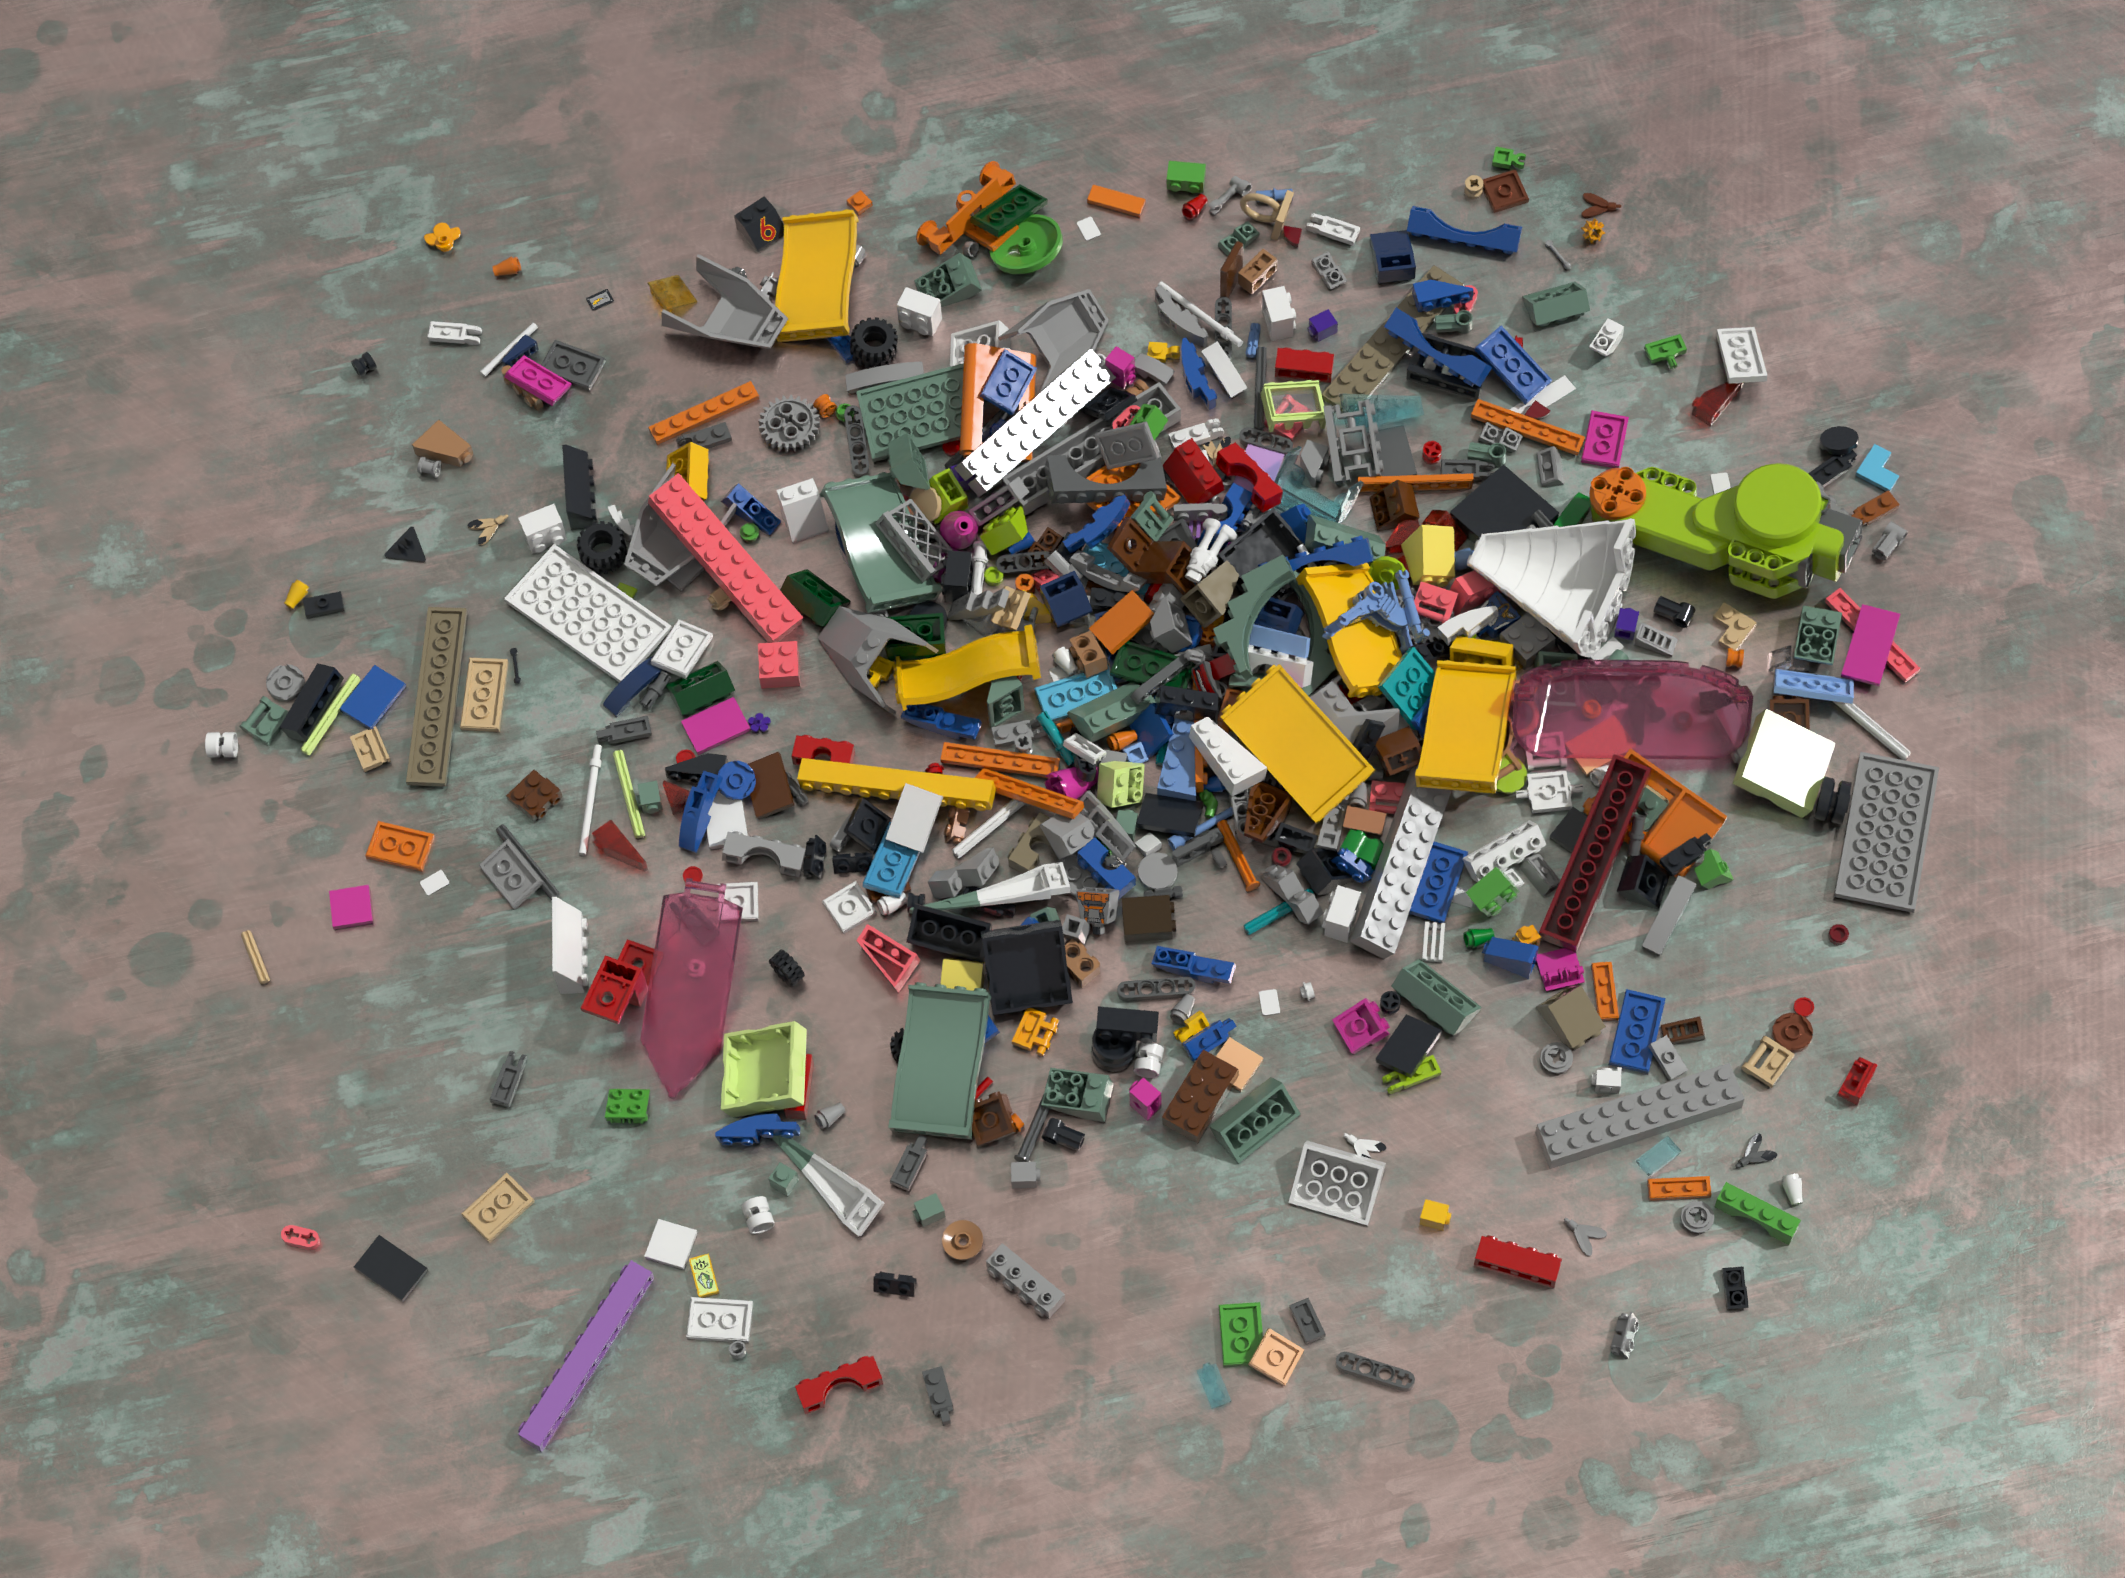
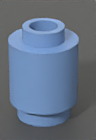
M1468 547L1454 552L1455 570L1457 572L1470 568L1467 566V560L1474 550L1471 551Z

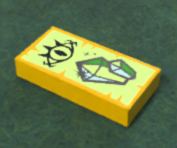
M709 1253L690 1258L689 1262L699 1298L719 1294Z

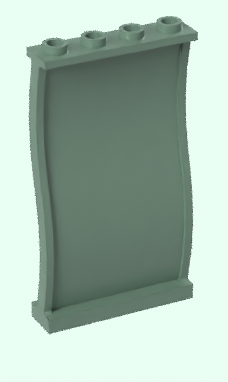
M882 472L874 476L865 475L858 479L848 478L841 482L835 483L832 481L826 483L820 493V497L825 498L833 514L850 569L866 602L865 608L867 613L937 600L942 592L941 585L936 584L933 576L922 583L875 524L883 513L891 511L905 502L891 473ZM908 507L905 508L906 514H910ZM892 515L898 523H901V517ZM905 519V525L913 527V521ZM904 530L912 538L913 532Z
M915 982V985H908L909 997L906 1023L888 1128L893 1132L972 1140L974 1103L991 996L982 988H974V991L966 990L962 986H954V989H951L941 984H935L934 987H930L925 983Z

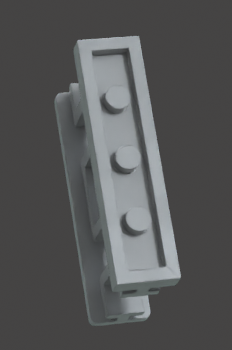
M1369 399L1358 401L1359 411L1342 414L1340 405L1323 406L1334 482L1336 484L1351 481V471L1368 469L1369 477L1381 476V472L1384 471L1383 460H1379L1378 453L1381 452L1380 441H1376L1375 434L1379 433L1377 422H1373V415H1376L1374 403L1371 404ZM1365 407L1370 430L1368 433L1365 425L1356 427L1355 417L1365 416L1363 409ZM1335 412L1338 420L1347 418L1348 428L1339 429L1340 437L1338 438L1334 420ZM1362 431L1365 448L1346 451L1344 434ZM1369 445H1372L1375 470L1372 469L1371 463H1361L1360 455L1370 453ZM1339 450H1342L1343 457L1353 456L1354 466L1344 467L1345 475L1342 474Z

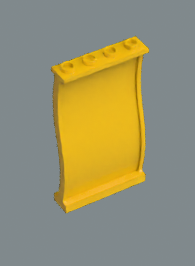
M845 209L836 212L827 211L825 213L782 217L784 223V245L775 306L788 318V321L776 340L778 342L850 335V328L848 326L849 293L856 254L857 223H859L854 210Z
M1368 563L1357 566L1339 564L1304 568L1297 576L1298 585H1304L1317 608L1323 628L1338 620L1341 614L1354 606L1353 597L1360 591H1364L1366 586L1374 582L1368 572L1370 569ZM1368 618L1349 624L1335 633L1330 639H1326L1335 666L1349 689V698H1362L1367 695L1378 696L1383 694L1378 685L1402 657L1394 632L1380 625L1376 627V624H1373L1372 620Z
M1032 624L1024 626V631L1004 632L986 636L951 652L932 658L902 661L900 656H897L896 664L893 665L897 703L901 704L903 711L907 710V705L927 704L945 700L985 682L1017 675H1032L1033 680L1041 678L1037 643Z
M1437 660L1424 742L1418 769H1416L1415 773L1416 787L1496 794L1514 683L1517 679L1515 666Z
M1280 664L1277 666L1272 665L1266 671L1267 675L1262 680L1258 678L1251 684L1252 689L1247 693L1245 691L1236 698L1237 702L1233 706L1229 704L1221 711L1223 714L1221 719L1258 760L1267 767V770L1317 824L1376 770Z

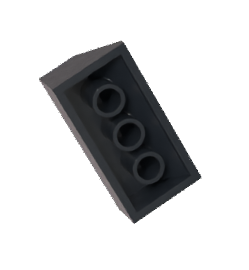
M562 445L566 513L571 530L585 529L587 525L592 526L594 520H597L596 509H593L596 497L595 492H592V487H595L594 475H591L590 471L594 470L593 459H589L588 452L569 445Z
M915 903L906 943L983 963L985 959L981 931L992 930V924Z

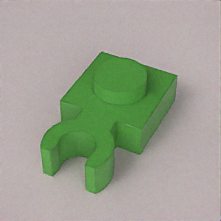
M1495 147L1492 166L1510 169L1511 165H1514L1518 169H1523L1524 162H1519V160L1525 161L1526 154L1518 153L1515 155L1513 154V149Z

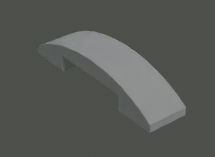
M1080 550L1070 558L1072 565L1084 576L1112 590L1123 592L1139 591L1147 581L1132 573L1123 577L1094 564V556Z
M1350 795L1324 817L1317 847L1337 851Z

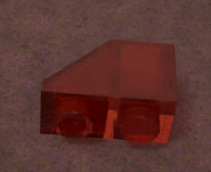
M1432 510L1421 523L1422 525L1453 527L1454 551H1457L1467 539L1465 533L1447 510Z

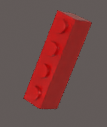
M1487 1235L1486 1237L1481 1236L1474 1265L1554 1288L1562 1259L1553 1253H1540L1535 1248H1523L1515 1242H1502L1494 1236Z

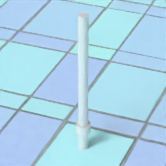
M1159 282L1158 286L1162 285L1165 290L1170 292L1175 301L1219 332L1222 338L1226 341L1230 340L1238 347L1242 346L1243 341L1234 335L1231 329L1223 327L1164 282Z
M594 745L593 756L589 763L591 770L578 852L581 856H585L587 852L597 776L602 762L600 760L601 745Z

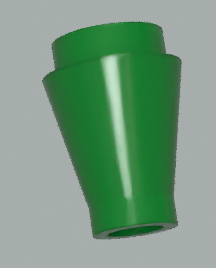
M1492 928L1468 929L1463 933L1466 947L1471 948L1490 941L1492 937H1495Z

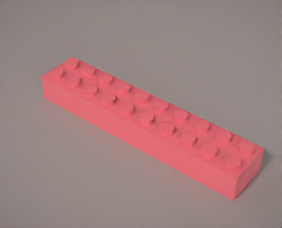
M679 473L649 495L648 504L768 643L779 642L802 624V615Z

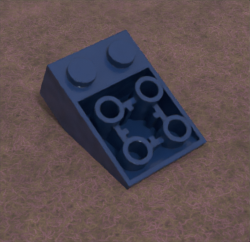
M1407 230L1370 234L1378 283L1415 279L1416 265Z
M1270 597L1262 607L1254 624L1296 635L1304 612L1295 604Z

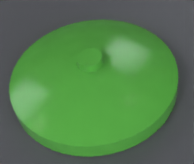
M1033 214L1019 223V229L995 252L989 250L993 263L1000 270L1010 274L1030 273L1043 268L1058 255L1063 244V235L1059 225L1052 218Z

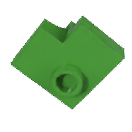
M1711 848L1704 852L1705 857L1702 864L1694 868L1701 886L1708 889L1734 880L1727 863L1721 859L1719 852Z

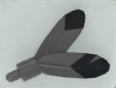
M1757 1133L1751 1138L1744 1157L1738 1160L1735 1167H1744L1749 1162H1769L1774 1160L1778 1154L1771 1150L1758 1151L1762 1142V1136L1760 1133Z

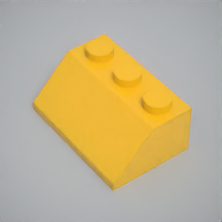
M689 442L667 455L666 471L672 463L675 464V475L679 473L702 501H705L708 494L709 449Z
M1457 636L1450 646V661L1513 666V644Z

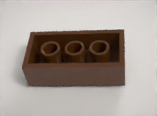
M1202 1050L1162 1116L1163 1125L1198 1144L1239 1076L1238 1068Z

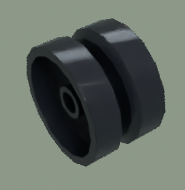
M1824 776L1814 819L1824 821L1828 817L1829 810H1832V823L1842 825L1850 803L1852 782L1842 780L1838 784L1837 792H1835L1834 778Z
M1095 1029L1092 1037L1091 1053L1097 1066L1110 1072H1118L1128 1068L1134 1061L1137 1041L1103 1040L1095 1037Z

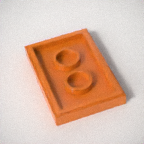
M1132 590L1090 626L1089 630L1111 654H1114L1151 621L1154 612Z
M378 821L365 856L366 859L423 872L435 836L431 833Z

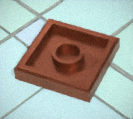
M1516 169L1482 179L1483 190L1494 213L1529 202L1528 195Z

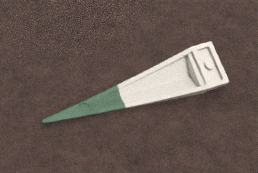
M1063 862L1044 864L989 887L924 906L939 910L1051 899V895L1070 893V884ZM914 907L909 909L910 913H913Z
M774 1136V1141L812 1183L843 1224L856 1235L862 1236L885 1203L874 1195L870 1189L793 1139Z

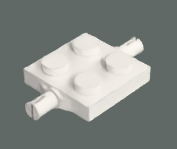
M1567 771L1527 774V790L1515 791L1516 799L1528 798L1531 803L1532 813L1571 810L1572 793L1584 792L1583 784H1570Z

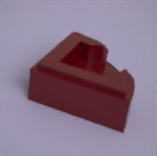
M1284 226V237L1292 246L1298 248L1302 229Z
M1535 400L1525 413V416L1543 419L1550 414L1551 410Z

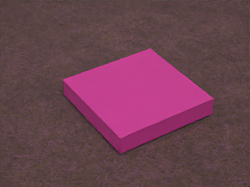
M369 885L329 891L334 930L373 923Z

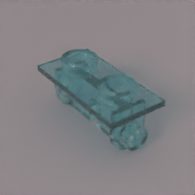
M1210 1362L1202 1365V1369L1196 1370L1212 1409L1231 1402L1216 1363L1212 1365Z

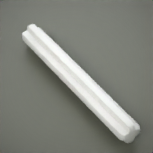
M1833 701L1899 758L1906 760L1910 756L1911 752L1855 704Z
M1012 799L952 849L953 854L957 858L962 857L1026 803Z

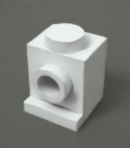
M1617 1067V1071H1612L1610 1068H1602L1597 1070L1596 1073H1592L1591 1085H1595V1092L1619 1094L1622 1067Z

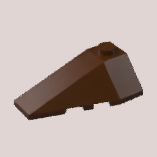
M1264 782L1255 784L1249 792L1244 836L1263 843L1289 814L1293 797L1288 792Z

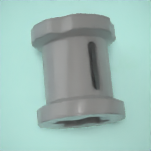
M421 457L417 472L420 474L423 472L432 474L433 477L437 478L441 471V461L434 462Z
M1020 734L1015 738L1016 752L1032 754V739L1029 735Z

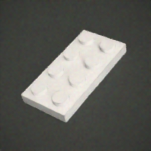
M1755 327L1717 329L1716 336L1728 383L1738 384L1767 381V372Z

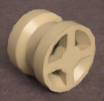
M1472 175L1465 180L1464 193L1468 198L1476 199L1482 195L1483 180L1481 177Z

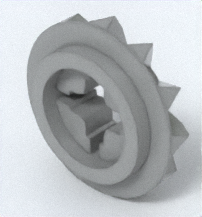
M1553 1042L1542 1049L1540 1060L1543 1068H1546L1549 1073L1559 1074L1564 1071L1566 1072L1572 1065L1573 1054L1565 1044ZM1560 1052V1060L1562 1061H1557L1553 1064L1551 1056L1555 1057Z
M1693 1201L1683 1208L1681 1221L1684 1228L1690 1230L1691 1233L1701 1234L1708 1231L1713 1225L1714 1213L1706 1203ZM1701 1211L1700 1218L1703 1221L1699 1220L1698 1223L1694 1224V1217L1692 1215L1696 1216Z

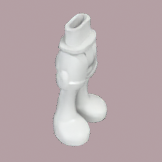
M1205 519L1203 528L1206 532L1200 545L1194 547L1190 553L1191 559L1187 566L1188 572L1185 575L1187 579L1198 584L1201 578H1205L1211 568L1216 566L1218 562L1217 555L1222 545L1226 541L1233 542L1237 538L1236 532L1231 527L1224 524L1210 550H1207L1221 523L1216 519Z

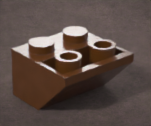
M1396 480L1369 497L1377 531L1407 527L1420 519L1413 485Z
M1409 726L1380 737L1375 745V750L1387 777L1419 764L1422 748Z

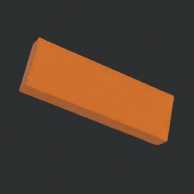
M1093 184L1087 198V203L1140 218L1146 199Z
M1612 962L1591 963L1597 1013L1602 1021L1618 1020L1619 1015Z
M1710 1176L1647 1180L1649 1201L1711 1198L1712 1196Z

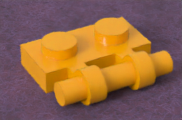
M1027 1008L1012 1039V1044L1031 1051L1033 1045H1037L1036 1054L1044 1056L1045 1051L1051 1045L1050 1040L1058 1030L1059 1020L1052 1017L1050 1023L1045 1022L1046 1013L1033 1008ZM1040 1029L1046 1031L1043 1039L1037 1037Z

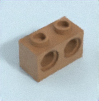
M1262 249L1238 272V284L1250 294H1253L1277 271V258L1265 249Z
M1091 631L1070 639L1071 647L1068 649L1073 659L1076 658V665L1079 671H1083L1086 678L1108 670L1106 656Z
M1072 939L1065 945L1067 969L1071 978L1081 988H1084L1100 974V962L1096 957H1091L1087 953V949L1081 942L1077 943ZM1076 953L1077 956L1074 958L1068 957V954ZM1083 967L1091 968L1087 972L1081 970Z

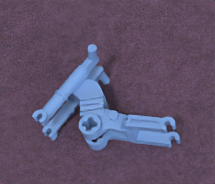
M1399 570L1395 573L1402 595L1401 599L1404 601V608H1401L1393 582H1390L1388 585L1387 582L1383 584L1372 582L1364 588V591H1360L1353 597L1354 606L1341 614L1338 620L1323 629L1325 633L1322 637L1330 639L1347 625L1368 618L1372 620L1373 624H1376V627L1380 625L1389 631H1397L1401 642L1399 649L1401 654L1404 655L1409 647L1413 646L1409 628H1411L1416 643L1421 642L1430 635L1428 629L1421 630V622L1415 606L1414 596L1407 579L1409 578V572L1405 570L1402 573Z

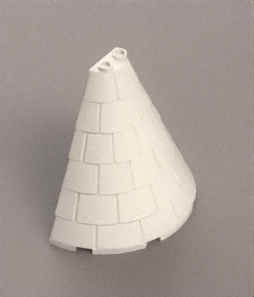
M1635 519L1482 534L1475 543L1473 554L1468 557L1467 566L1493 583L1500 591L1515 601L1526 612H1529L1578 654L1584 657H1591L1600 650L1601 642L1607 641L1617 621L1619 610L1623 605L1621 603L1622 591H1627L1634 560L1635 548H1632V539L1636 537Z

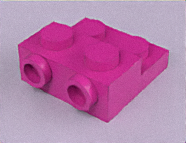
M1364 998L1332 1019L1352 1054L1357 1053L1369 1044L1374 1045L1390 1034L1387 1030L1390 1028L1388 1022L1384 1017L1380 1018L1378 1015L1380 1008L1375 1001L1371 1002L1367 998Z

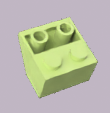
M1122 761L1100 763L1097 799L1102 804L1111 808L1142 802L1145 764Z

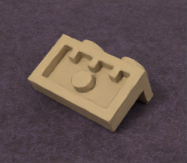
M1004 586V589L1010 591L1005 608L993 613L991 622L1006 629L1017 630L1031 594Z

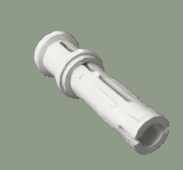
M975 541L973 543V572L970 592L976 595L982 593L984 569L988 564V549L983 541Z

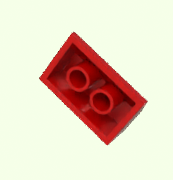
M1193 438L1177 446L1162 465L1188 504L1205 503L1225 490L1222 479Z

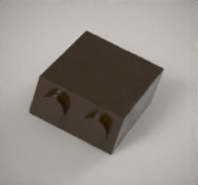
M1170 895L1122 898L1125 943L1173 939V932H1176V920L1171 919V914H1175L1174 902H1170Z

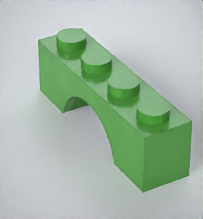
M1727 1182L1723 1186L1714 1206L1733 1217L1742 1216L1757 1222L1769 1232L1770 1236L1787 1245H1790L1801 1222L1800 1219Z

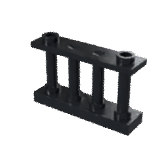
M1422 333L1426 341L1434 349L1441 351V353L1454 356L1473 355L1486 363L1474 350L1475 348L1438 338L1432 334ZM1421 354L1417 364H1409L1407 368V380L1475 400L1480 398L1482 385L1479 387L1474 384L1472 387L1465 383L1464 379H1460V374L1458 377L1441 373L1443 367L1437 364L1435 370L1424 368L1427 358Z

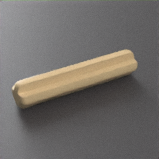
M251 931L242 932L241 937L259 983H268L270 978Z

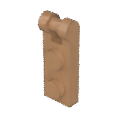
M507 365L502 368L503 378L511 366ZM504 378V382L508 385L512 384L514 391L518 395L522 394L525 397L524 400L530 407L533 406L537 411L544 407L540 398Z

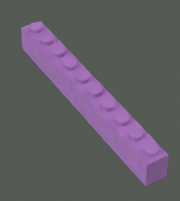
M632 1260L622 1268L619 1280L611 1285L608 1297L600 1302L595 1317L592 1316L587 1322V1329L584 1334H580L576 1339V1346L573 1351H569L564 1358L565 1363L561 1369L558 1368L555 1371L552 1383L544 1388L541 1394L542 1398L538 1404H534L528 1420L520 1425L518 1435L521 1441L543 1452L654 1280L653 1273Z

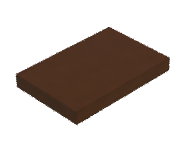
M1239 241L1234 244L1220 269V297H1230L1238 282V272L1243 268V243Z
M779 752L748 763L753 769L756 778V784L750 796L757 819H762L794 806L782 757Z

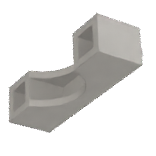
M738 831L727 832L722 852V861L742 865L748 857L763 854L776 861L781 874L800 877L805 857V848L797 844H783L779 840H764L756 835L752 837L746 836Z

